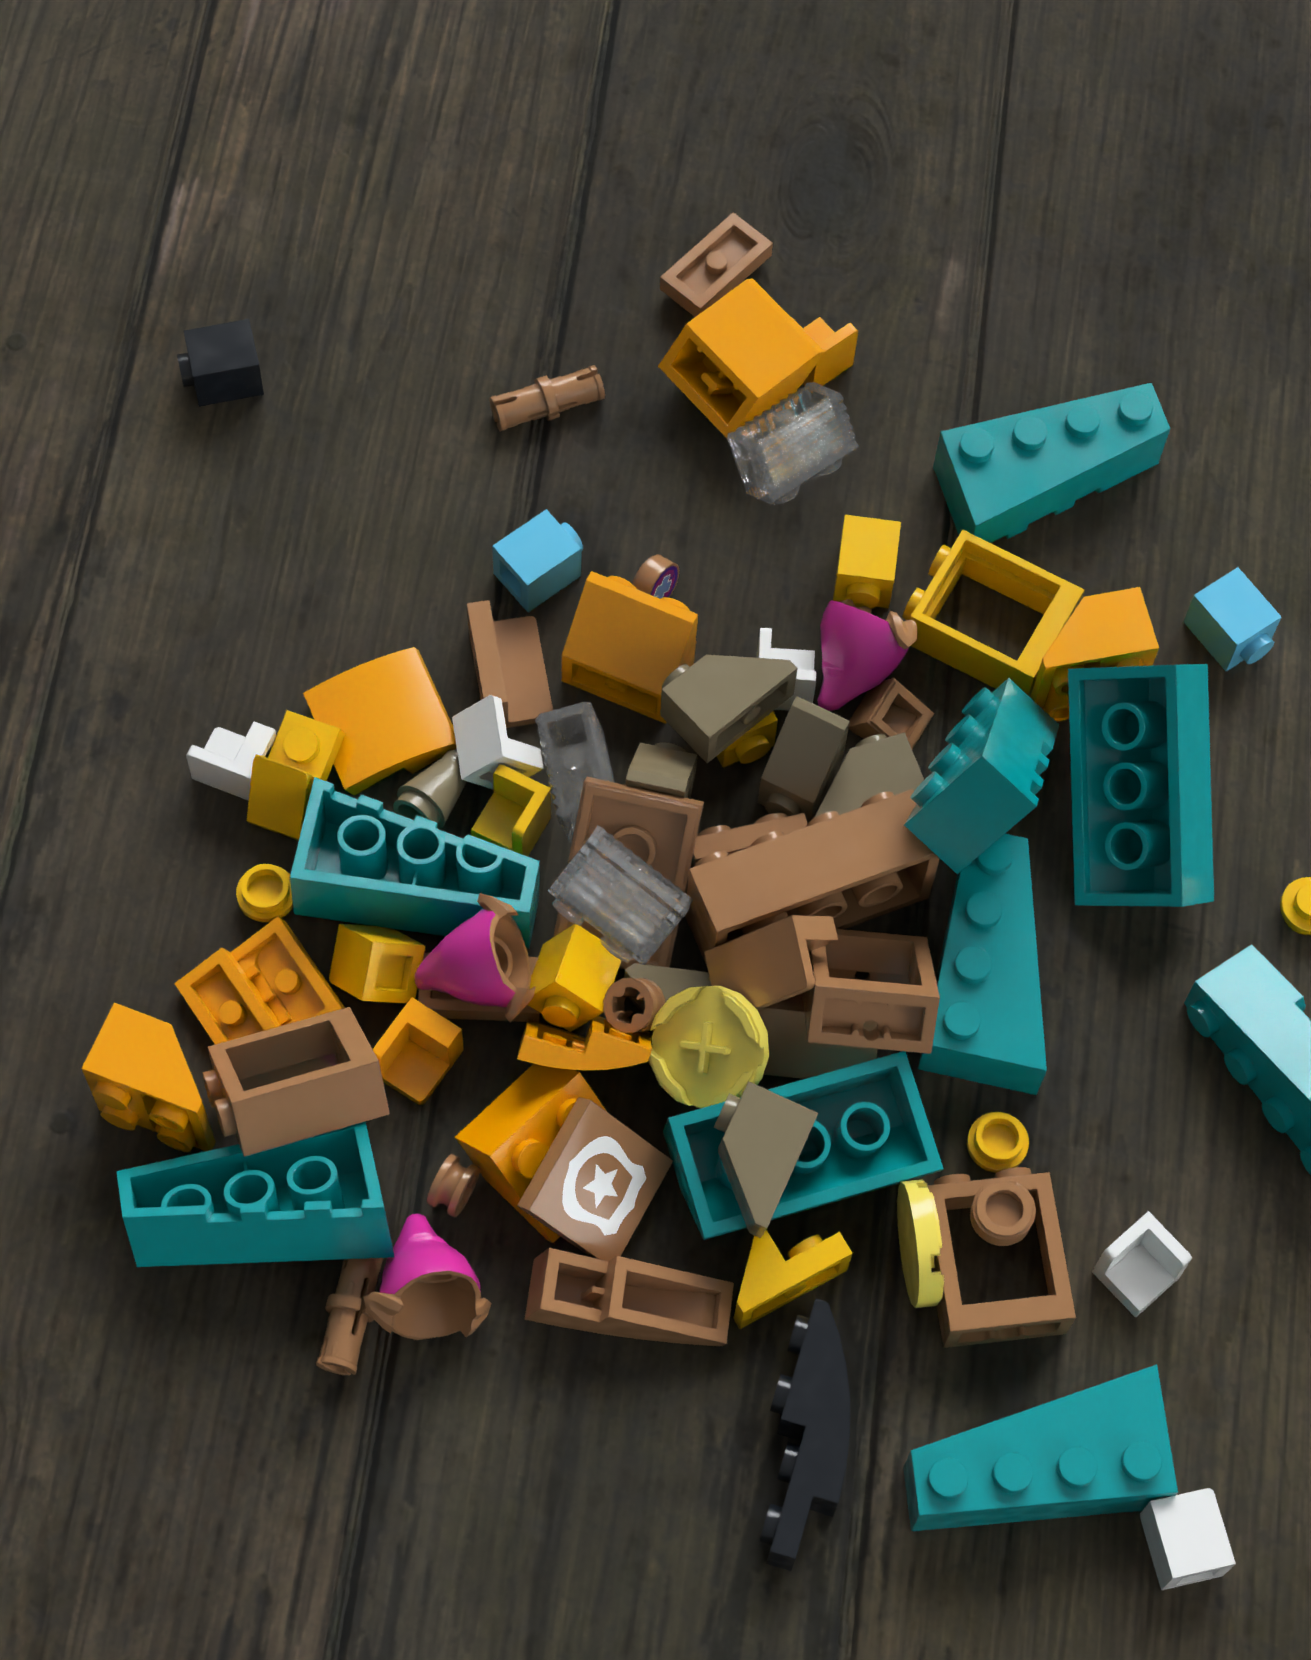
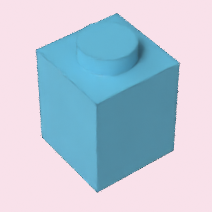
M547 509L492 546L493 574L527 612H530L581 577L582 541L568 523L564 522L560 525Z
M1237 567L1193 596L1184 623L1221 667L1228 671L1244 660L1247 664H1252L1271 650L1275 643L1272 637L1281 616Z

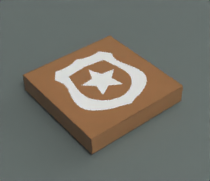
M578 1097L517 1207L589 1257L610 1261L614 1257L622 1255L673 1160L593 1101Z

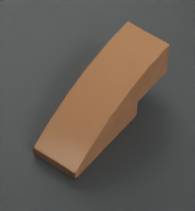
M548 1248L533 1261L525 1320L641 1340L724 1346L727 1344L734 1283L621 1256L605 1261Z

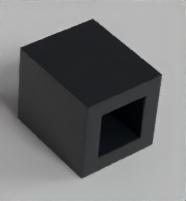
M249 319L183 331L188 353L177 354L183 387L195 385L199 407L264 395Z

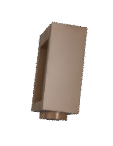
M836 929L837 941L809 952L815 987L802 993L808 1043L931 1054L940 996L927 937ZM857 971L869 972L868 977L865 979H858L855 976ZM872 1020L877 1023V1027L873 1030L863 1028L864 1023Z
M350 1007L208 1046L213 1070L202 1072L211 1107L216 1109L223 1136L227 1137L235 1134L244 1157L390 1114L379 1060Z
M1015 1167L999 1171L994 1175L995 1178L971 1181L970 1176L967 1174H952L936 1179L934 1185H927L929 1191L934 1196L942 1240L940 1256H934L935 1268H931V1271H941V1275H944L943 1297L937 1305L943 1348L1063 1335L1069 1331L1076 1315L1050 1172L1032 1174L1029 1168ZM992 1180H1013L1029 1191L1035 1203V1223L1048 1295L962 1305L947 1210L971 1208L978 1190Z

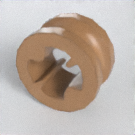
M622 978L614 982L607 990L603 1000L604 1014L607 1021L615 1029L624 1033L647 1032L651 1030L655 1015L665 1004V997L661 988L655 982L646 978ZM638 990L640 994L636 999L645 1001V1010L643 1013L634 1014L631 1020L629 1017L633 1011H625L624 1001L626 997L635 996Z
M450 1154L436 1174L428 1193L427 1204L436 1207L438 1204H444L448 1208L447 1214L457 1217L465 1207L475 1188L480 1174V1167L474 1164L467 1168L463 1167L459 1163L460 1157L454 1154Z

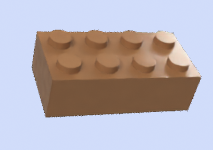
M913 789L896 795L893 792H882L867 799L860 808L841 815L836 811L826 812L813 818L802 829L785 835L781 831L770 832L756 839L746 849L729 855L726 851H718L700 859L695 864V867L689 869L685 918L706 966L705 951L791 915L831 916L834 919L836 929H846L928 899L940 858L904 826L916 805L910 798L914 792Z

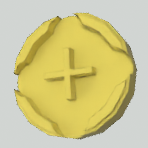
M720 985L689 987L670 997L655 1015L650 1030H654L649 1063L659 1085L676 1101L688 1106L704 1108L725 1102L729 1093L741 1097L748 1082L757 1085L762 1080L769 1058L768 1031L758 1009L741 993Z
M924 1180L902 1181L898 1187L897 1219L902 1268L911 1304L915 1308L937 1306L943 1297L944 1275H941V1271H931V1268H935L934 1256H940V1248H942L934 1196L929 1191Z

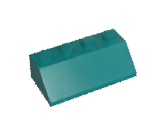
M1208 664L1068 669L1075 905L1184 907L1213 902L1214 876Z
M906 1051L768 1089L818 1113L771 1220L885 1188L902 1181H909L940 1172L944 1169ZM725 1102L669 1117L663 1130L680 1190L703 1240L747 1227L717 1150L725 1133L715 1129L714 1125Z

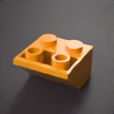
M746 279L688 322L658 367L728 440L765 436L825 351L754 279Z
M591 571L586 579L562 652V682L666 724L667 722L660 716L662 685L666 678L679 666L687 664L691 667L694 664L698 614L690 611L686 605L676 599L668 597L659 599L637 590L626 579L618 576L605 577Z
M1136 587L1083 597L1043 656L1030 698L1055 721L1069 719L1068 669L1153 666L1159 645L1141 588Z
M114 1002L81 1068L97 1107L102 1111L101 1117L122 1129L134 1130L136 1125L155 1131L158 1133L157 1138L161 1142L179 1151L190 1152L192 1147L204 1151L212 1150L216 1142L172 1024Z
M533 1064L455 1136V1139L474 1165L480 1167V1173L485 1180L546 1240L554 1243L560 1236L517 1207L578 1097L591 1100L605 1111L606 1109L579 1071Z

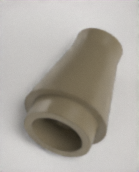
M448 750L441 759L401 786L397 791L398 799L393 804L394 812L412 820L418 815L437 822L438 829L443 828L467 782L461 780L457 751Z

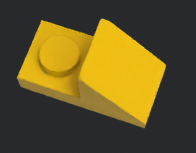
M287 710L268 758L257 754L254 757L247 822L299 840L314 777L327 781L345 733L338 727Z
M767 1229L761 1238L754 1235L734 1314V1320L739 1329L846 1272L852 1257V1251L841 1233L838 1232L825 1240L820 1235H814L803 1240L788 1252L790 1259L787 1261L784 1260Z

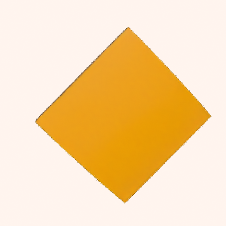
M415 647L388 654L356 666L303 693L314 720L338 727L345 733L334 761V766L344 789L354 796L402 768L413 774L440 759L448 750L457 749L453 725L423 658Z
M279 916L233 951L229 952L223 947L174 983L214 1044L345 1008L287 922Z
M600 1016L590 1021L585 1037L528 1019L520 1041L517 1059L541 1066L586 1071L623 1068L649 1061L652 1051L650 1032H621L615 1029L606 1018Z

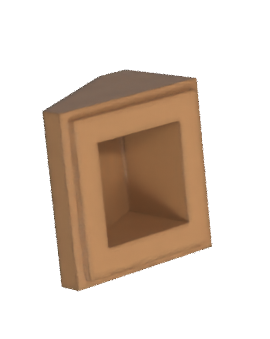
M895 678L884 680L880 685L866 692L849 720V729L863 739L877 734H884L890 737L905 732L913 750L934 713Z

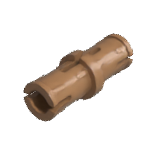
M592 365L574 373L549 379L547 375L536 378L535 384L510 393L492 396L489 398L494 421L497 422V428L499 431H503L518 424L546 417L548 421L560 417L559 412L605 399V392L601 376L597 374L596 366Z
M385 1258L344 1259L336 1292L328 1296L325 1307L330 1316L320 1355L316 1361V1366L341 1375L356 1374L357 1362L367 1322L374 1321L367 1312L363 1296L370 1295L375 1291L382 1262Z

